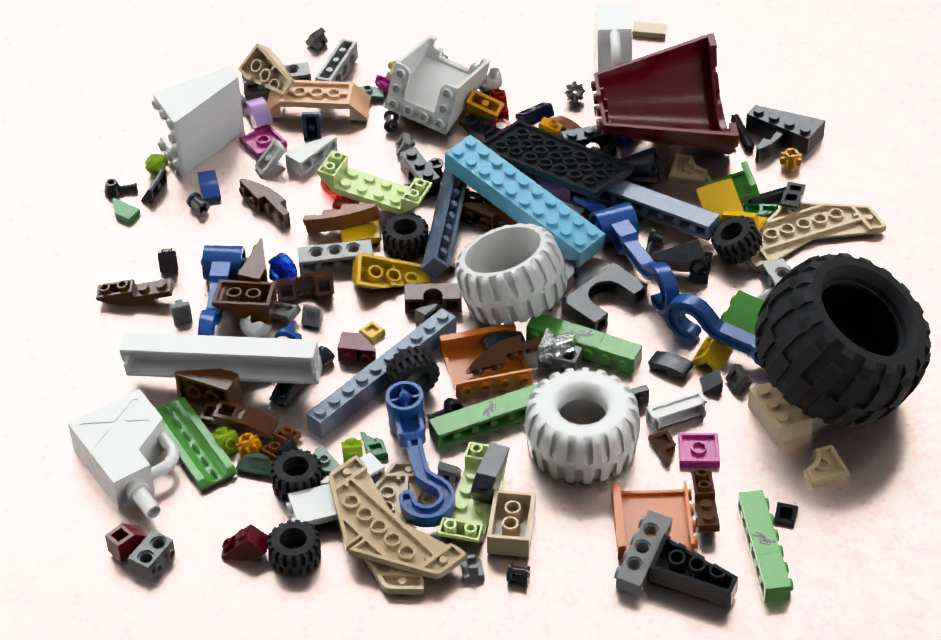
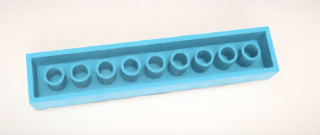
M471 134L445 152V169L516 222L530 223L546 228L553 235L563 257L567 260H575V266L578 268L603 249L605 233Z

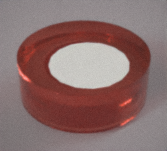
M498 118L493 122L497 132L511 124L505 118Z

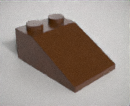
M219 279L212 300V306L242 319L250 316L251 323L261 321L271 324L277 302L276 283Z
M219 368L184 370L174 373L178 398L185 397L189 404L204 408L206 402L218 404L220 400L237 404L242 402L239 376L233 371Z

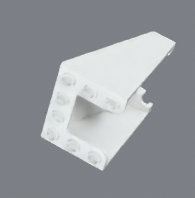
M429 35L395 62L384 108L443 134H447L464 110L472 90H478L487 77L491 60L483 57L478 65H476V62H472L468 68L442 57L443 48L437 49L435 46L437 37Z
M231 66L152 92V107L155 111H158L161 120L166 122L169 130L167 135L169 142L164 136L160 137L159 142H157L159 150L164 152L168 162H171L173 170L177 171L181 177L186 176L245 132L239 76Z

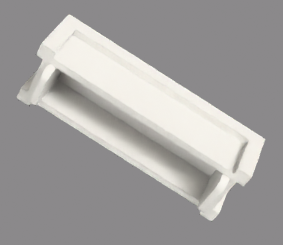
M699 390L646 407V423L654 432L656 429L659 430L662 427L699 415H706L705 404H707V399Z

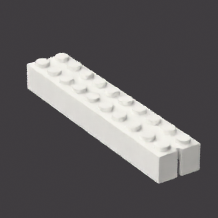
M124 332L119 347L126 376L175 378L174 373L176 371L221 368L237 373L239 381L319 384L323 367L319 355L317 340Z

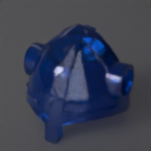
M280 252L268 260L270 280L275 281V279L298 276L295 263L287 254Z

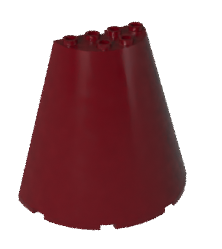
M709 33L593 73L594 81H591L592 92L595 91L593 100L596 106H593L594 116L598 117L596 119L597 130H601L602 135L728 155L736 154L737 150L735 148H738L739 133L736 122L729 123L727 128L719 93V77L716 71L717 43L714 33Z

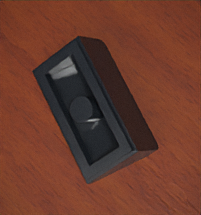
M165 168L160 170L142 197L141 202L154 203L167 183Z

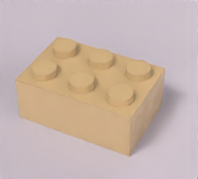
M768 382L749 389L748 407L773 442L779 445L811 434L814 419L803 414L802 410L793 404L791 406L782 398L784 395L777 387L773 388L771 383Z
M494 489L487 531L488 554L529 557L536 512V493Z

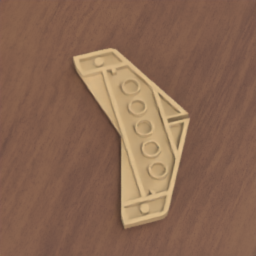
M801 202L798 209L780 206L760 229L759 233L763 241L761 249L747 262L757 272L762 270V263L781 259L811 240L877 234L886 231L887 225L874 209L867 205Z
M357 455L330 472L329 485L346 552L349 550V555L433 579L442 578L467 559V554L461 548L451 543L447 545L402 522L394 515L367 472V467L363 460Z
M396 461L388 467L375 485L390 511L402 522L409 524L401 513L399 494L402 491L409 490L413 492L418 502L423 490L417 486L414 480L410 461ZM427 461L428 467L430 469V461ZM364 559L385 593L424 594L422 575Z

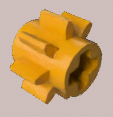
M788 148L785 152H781L780 165L784 164L785 169L795 170L797 166H801L802 154H798V150Z
M252 433L241 435L239 443L236 444L241 457L251 453H259V448L263 447L258 435L253 436Z

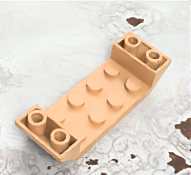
M294 80L295 83L286 95L271 90L267 99V105L273 118L282 117L284 107L349 109L350 120L367 121L371 104V96L354 82Z

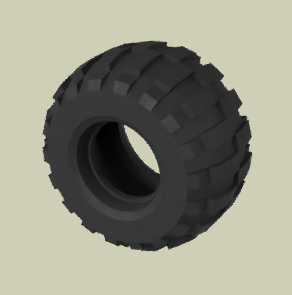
M839 252L837 255L830 253L822 256L816 255L789 270L770 291L758 313L759 318L755 324V346L759 353L757 357L760 366L766 369L768 373L766 378L773 388L777 387L784 395L782 398L791 406L793 404L796 405L808 417L812 419L820 418L825 424L834 426L838 424L845 426L867 425L897 409L920 384L931 358L930 349L932 342L929 337L931 334L929 322L924 319V310L920 303L912 297L911 291L903 282L900 283L894 278L893 274L887 269L876 266L871 260L864 257L854 258L850 253Z

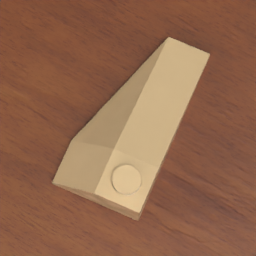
M258 42L237 69L247 80L282 95H286L295 83L280 58L269 47Z

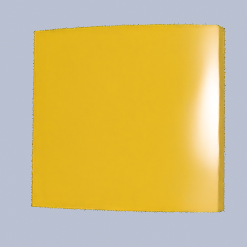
M732 178L696 189L703 209L720 214V220L723 219L722 214L725 210L744 212Z
M379 220L342 229V242L371 239V244L382 241Z

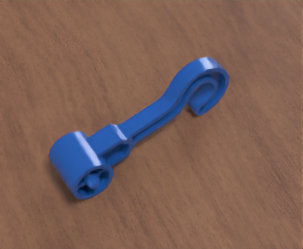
M629 202L591 212L589 222L605 233L604 245L611 243L620 256H627L645 280L654 279L657 282L660 293L651 295V302L660 314H664L672 299L680 294L678 284L671 268L665 262L656 263L639 242V222L632 205Z
M204 245L200 264L202 266L203 279L209 280L210 290L206 309L201 310L199 315L197 335L214 336L215 326L220 324L223 310L212 306L219 279L237 280V272L243 267L246 259L245 246Z
M686 293L677 295L669 303L664 312L665 321L669 329L676 336L684 341L693 343L703 329L711 338L716 339L718 342L750 355L756 365L760 366L757 357L759 353L755 346V335L724 322L705 300L696 295ZM686 314L694 317L699 325L689 320Z
M400 381L390 386L386 392L388 426L391 432L398 436L400 446L407 449L413 477L417 486L438 499L433 504L423 505L416 501L413 492L405 490L399 494L400 510L404 519L412 525L422 528L436 527L440 525L443 517H452L455 511V491L450 482L432 472L427 464L423 444L426 442L423 390L414 382Z

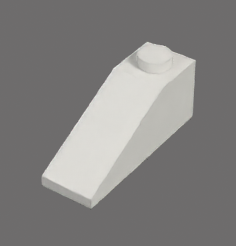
M332 135L297 145L285 154L286 168L302 177L324 161L332 150H338L337 136Z

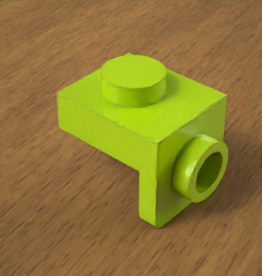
M222 426L212 433L227 456L238 451L236 444L239 443V438L235 430Z
M348 438L341 442L343 463L355 455L358 457L363 456L361 440Z

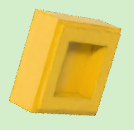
M371 321L359 329L358 333H361L373 344L386 335V330L374 321Z

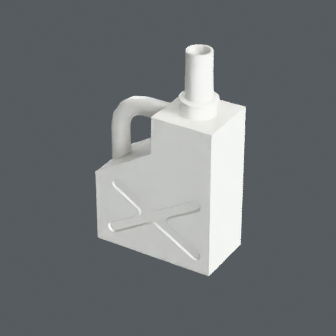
M630 4L595 5L594 69L596 73L632 60Z
M138 389L68 422L73 451L118 510L136 503L147 518L153 519L157 517L161 512V507L151 495L155 492L153 480L168 473L176 466L179 461L180 452L174 441L165 432L163 417L141 390ZM165 450L167 458L151 467L162 451Z

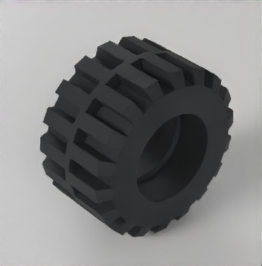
M413 213L395 214L396 216L389 217V220H385L382 226L384 251L389 256L395 259L400 258V260H411L425 253L429 237L428 224L425 219Z
M743 215L739 217L733 216V218H728L726 221L721 222L711 235L714 249L720 259L729 265H737L738 263L741 264L746 260H750L761 249L763 243L762 236L752 219Z
M410 346L405 350H400L399 353L393 355V358L388 361L389 364L386 366V375L391 385L400 381L414 382L421 387L423 394L428 393L431 388L435 387V383L438 382V377L440 376V369L431 353L425 347L420 348V346L413 348Z
M290 449L289 452H282L281 456L277 455L275 461L271 463L272 489L274 494L279 496L281 500L286 499L289 502V493L321 486L320 481L323 480L321 461L317 458L316 454H311V451Z
M287 520V523H279L278 527H274L272 532L268 534L269 562L278 573L281 574L283 572L285 576L291 574L293 577L298 576L297 574L305 575L307 571H313L314 566H318L319 560H321V543L319 532L315 530V526L309 525L306 521L300 522V520H295L291 522V520Z

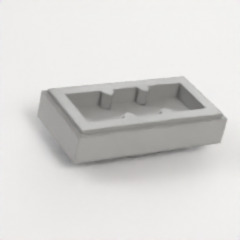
M277 301L272 319L291 323L301 312L300 306Z

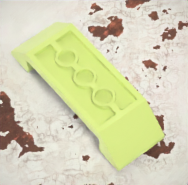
M333 150L317 170V174L333 193L365 204H377L378 208L395 214H403L418 207L432 186V182L416 177L410 186H406L348 167L349 156Z
M469 442L464 455V470L455 493V511L451 518H442L437 535L476 543L484 541L488 530L492 505L473 500L470 491L476 472L489 445ZM507 461L499 483L498 490H501L504 482Z

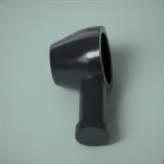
M114 178L106 180L104 186V194L110 199L121 196L122 192L138 191L137 183L120 185Z
M654 227L651 228L645 249L649 255L652 254L654 246H662L665 237L663 232Z
M319 346V355L322 361V368H324L335 359V355L329 348Z
M448 397L443 402V409L427 414L426 417L429 422V419L464 407L457 399Z

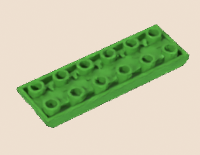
M185 397L156 408L163 417L165 432L174 441L180 452V462L200 490L237 474L234 464Z

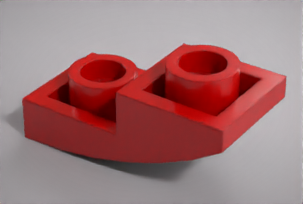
M497 88L488 91V96L505 103L497 118L509 117L505 89Z

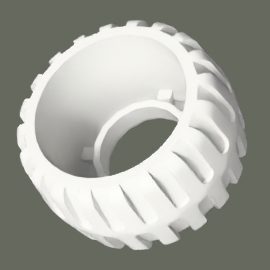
M517 223L514 225H504L503 227L492 229L483 235L481 234L465 246L455 262V274L460 294L472 316L485 324L490 323L491 325L499 326L503 323L508 326L518 321L520 323L526 322L528 318L533 316L536 318L542 314V311L550 310L554 306V302H558L567 289L568 277L563 255L553 235L546 228L535 224Z
M582 367L578 371L568 368L562 374L555 372L549 376V380L543 379L540 381L537 388H534L530 394L524 421L527 447L531 458L543 472L549 471L551 477L558 480L560 478L566 479L568 483H575L576 481L583 482V484H591L592 481L598 480L602 482L607 480L610 475H618L622 468L627 467L631 462L637 449L640 434L638 403L630 387L626 383H621L620 378L615 375L608 376L606 371L600 369L597 372L590 371V368ZM583 416L596 418L600 421L592 424L578 425L565 419Z

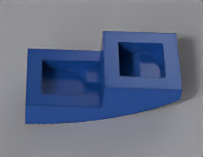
M215 170L197 172L203 200L221 199Z

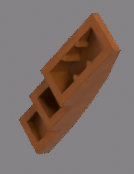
M342 204L340 209H323L321 215H304L302 221L307 233H316L364 225L379 220L381 215L377 204Z

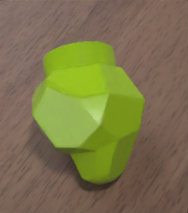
M150 154L144 162L145 169L149 173L157 175L162 168H166L168 165L167 157L164 154Z

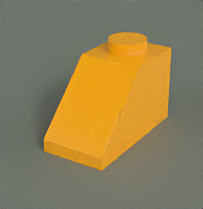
M473 89L466 101L464 112L481 116L483 119H497L505 103Z

